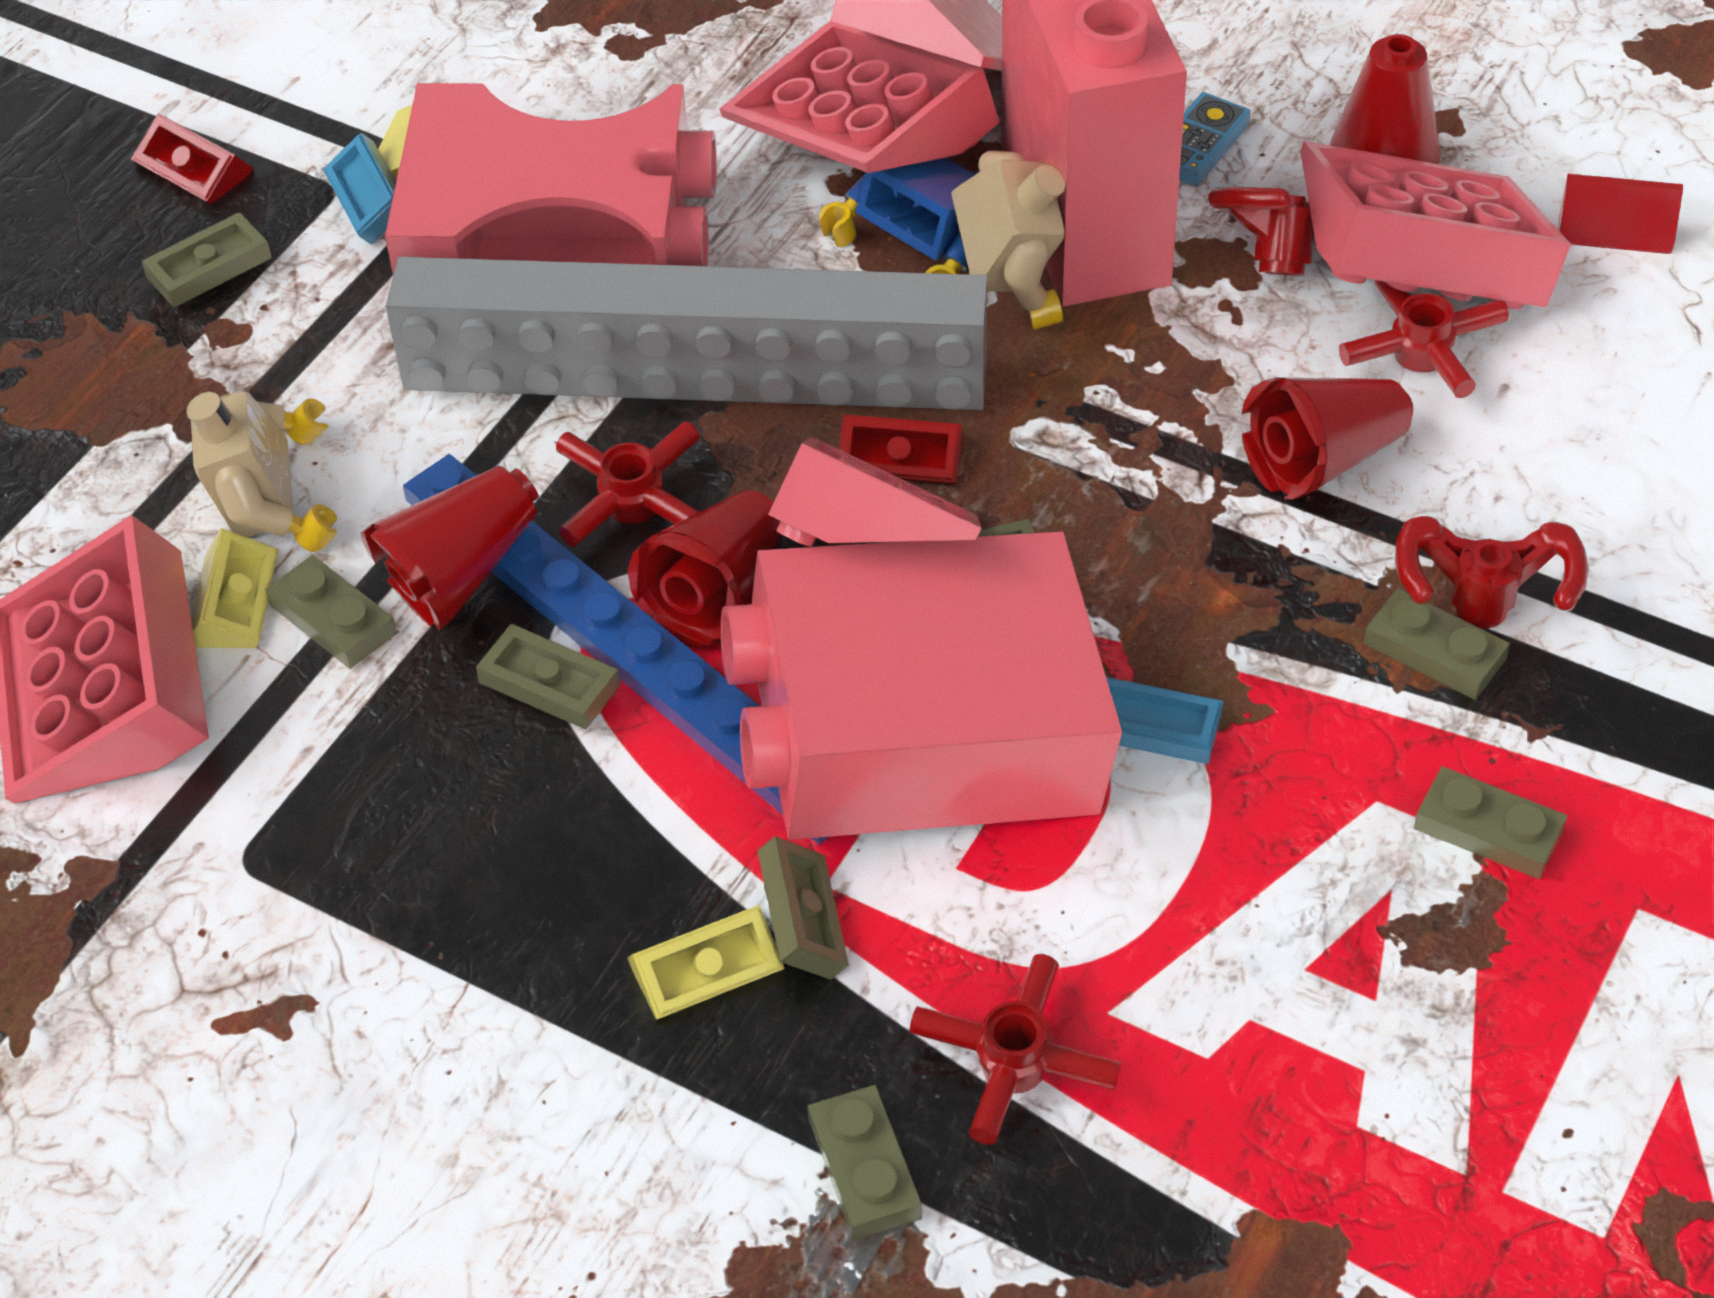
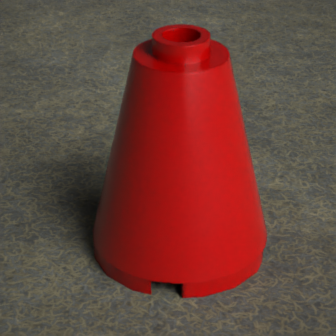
M1393 34L1377 40L1372 45L1332 135L1331 146L1439 164L1441 150L1426 49L1421 43L1404 34Z
M1295 377L1267 379L1252 387L1243 403L1242 415L1250 413L1251 429L1249 432L1242 433L1243 447L1251 469L1266 489L1270 492L1281 490L1288 494L1285 497L1286 499L1300 498L1311 494L1404 436L1411 426L1413 403L1404 388L1392 379Z
M497 466L372 523L360 532L361 540L375 564L384 557L387 559L384 564L391 575L387 581L409 608L427 625L431 627L435 624L437 630H442L454 619L536 517L537 509L533 502L539 498V495L534 485L522 471L515 468L509 472L504 467Z
M741 491L647 538L633 552L627 570L630 591L635 601L637 602L643 597L647 605L654 612L651 618L682 643L702 647L709 646L714 640L721 639V614L723 607L749 604L753 595L757 551L775 549L782 534L776 531L780 520L768 515L774 502L757 491Z

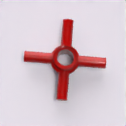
M1374 280V285L1395 312L1397 318L1394 320L1392 330L1341 343L1339 345V355L1342 363L1345 366H1350L1394 353L1397 362L1408 370L1415 372H1432L1436 370L1456 398L1469 396L1475 390L1476 383L1451 348L1454 346L1456 336L1507 322L1509 312L1506 303L1503 300H1497L1454 312L1451 303L1439 295L1431 293L1411 295L1409 292L1391 287L1385 281Z
M684 421L651 450L644 445L629 442L617 444L609 448L605 453L571 432L563 433L556 443V451L598 477L597 487L599 494L559 528L562 539L568 545L576 547L610 516L621 523L635 524L650 519L656 513L670 523L676 524L699 513L693 507L663 490L661 473L699 440L700 436L697 429L691 423Z
M1045 954L1034 955L1017 1001L1005 1002L994 1007L987 1014L983 1024L916 1006L909 1028L911 1034L977 1052L978 1061L988 1080L969 1130L971 1138L979 1143L986 1145L996 1143L1013 1094L1024 1093L1035 1088L1044 1078L1046 1071L1112 1090L1116 1088L1121 1070V1062L1053 1043L1051 1033L1047 1028V1022L1042 1015L1059 968L1058 962L1051 956ZM1017 1044L1026 1047V1049L1011 1051L1003 1047Z

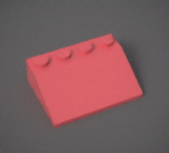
M835 0L830 19L832 22L981 68L1002 71V15L987 0Z
M832 21L821 27L719 108L722 117L867 173L963 154L967 149L975 146L985 134L1000 123L983 68Z
M1303 141L1300 153L1316 249L1329 265L1334 276L1355 284L1365 283L1366 278L1385 281L1391 287L1405 292H1417L1419 287L1435 289L1447 297L1460 301H1469L1472 296L1490 298L1492 301L1503 300L1507 308L1522 309L1524 304L1547 308L1571 243L1509 176Z
M812 436L802 442L768 514L780 520L776 529L778 533L808 547H812L817 538L827 543L976 540L982 529L977 514Z
M130 515L0 599V745L5 798L16 804L158 770L209 739L181 550L136 517Z

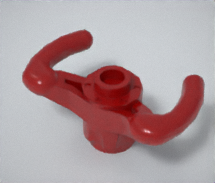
M1217 187L1210 191L1208 201L1213 208L1226 210L1239 223L1256 235L1254 260L1260 261V273L1289 276L1305 275V265L1312 263L1314 240L1310 207L1306 197L1289 195V192L1283 188Z
M1419 516L1411 518L1403 524L1396 540L1395 566L1399 580L1410 598L1416 604H1426L1433 597V588L1423 574L1419 562V550L1422 548L1454 584L1451 603L1456 607L1458 617L1480 629H1490L1504 622L1508 611L1515 607L1518 588L1556 554L1563 559L1564 573L1562 582L1553 597L1555 606L1561 611H1571L1577 605L1586 589L1589 572L1586 549L1576 530L1567 524L1553 521L1544 523L1538 530L1532 532L1523 540L1502 542L1489 538L1475 541L1455 536L1433 517Z

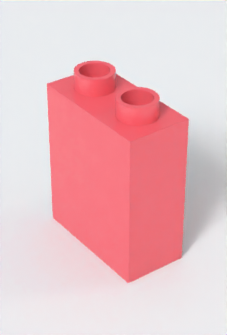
M1002 0L1001 151L1019 153L1026 161L1044 162L1060 171L1065 180V189L1057 197L1065 229L1064 238L1045 264L1062 307L1172 285L1187 70L1152 0Z
M1063 531L977 537L976 540L884 542L757 551L752 604L724 606L722 609V659L726 680L729 685L758 684L762 706L746 707L741 711L740 747L743 772L749 789L778 787L788 840L1100 815L1121 739L1122 729Z

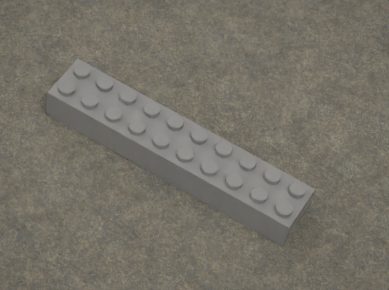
M398 257L386 302V311L403 390L983 410L987 364V275Z

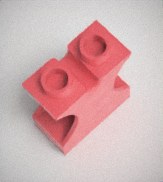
M417 83L385 233L392 273L394 275L398 257L708 266L709 228L707 209L705 206H687L688 198L715 197L717 183L714 130H688L683 84H672L654 99L627 112L599 119L568 121L533 116L512 108L494 96L483 83Z

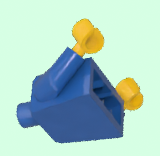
M945 157L872 173L866 172L846 193L848 200L845 203L832 202L821 209L819 221L823 236L826 237L832 232L837 247L847 246L857 235L853 218L859 214L933 260L937 261L944 258L946 261L945 265L930 267L926 273L959 274L960 271L967 272L969 269L951 192L980 171L970 172Z

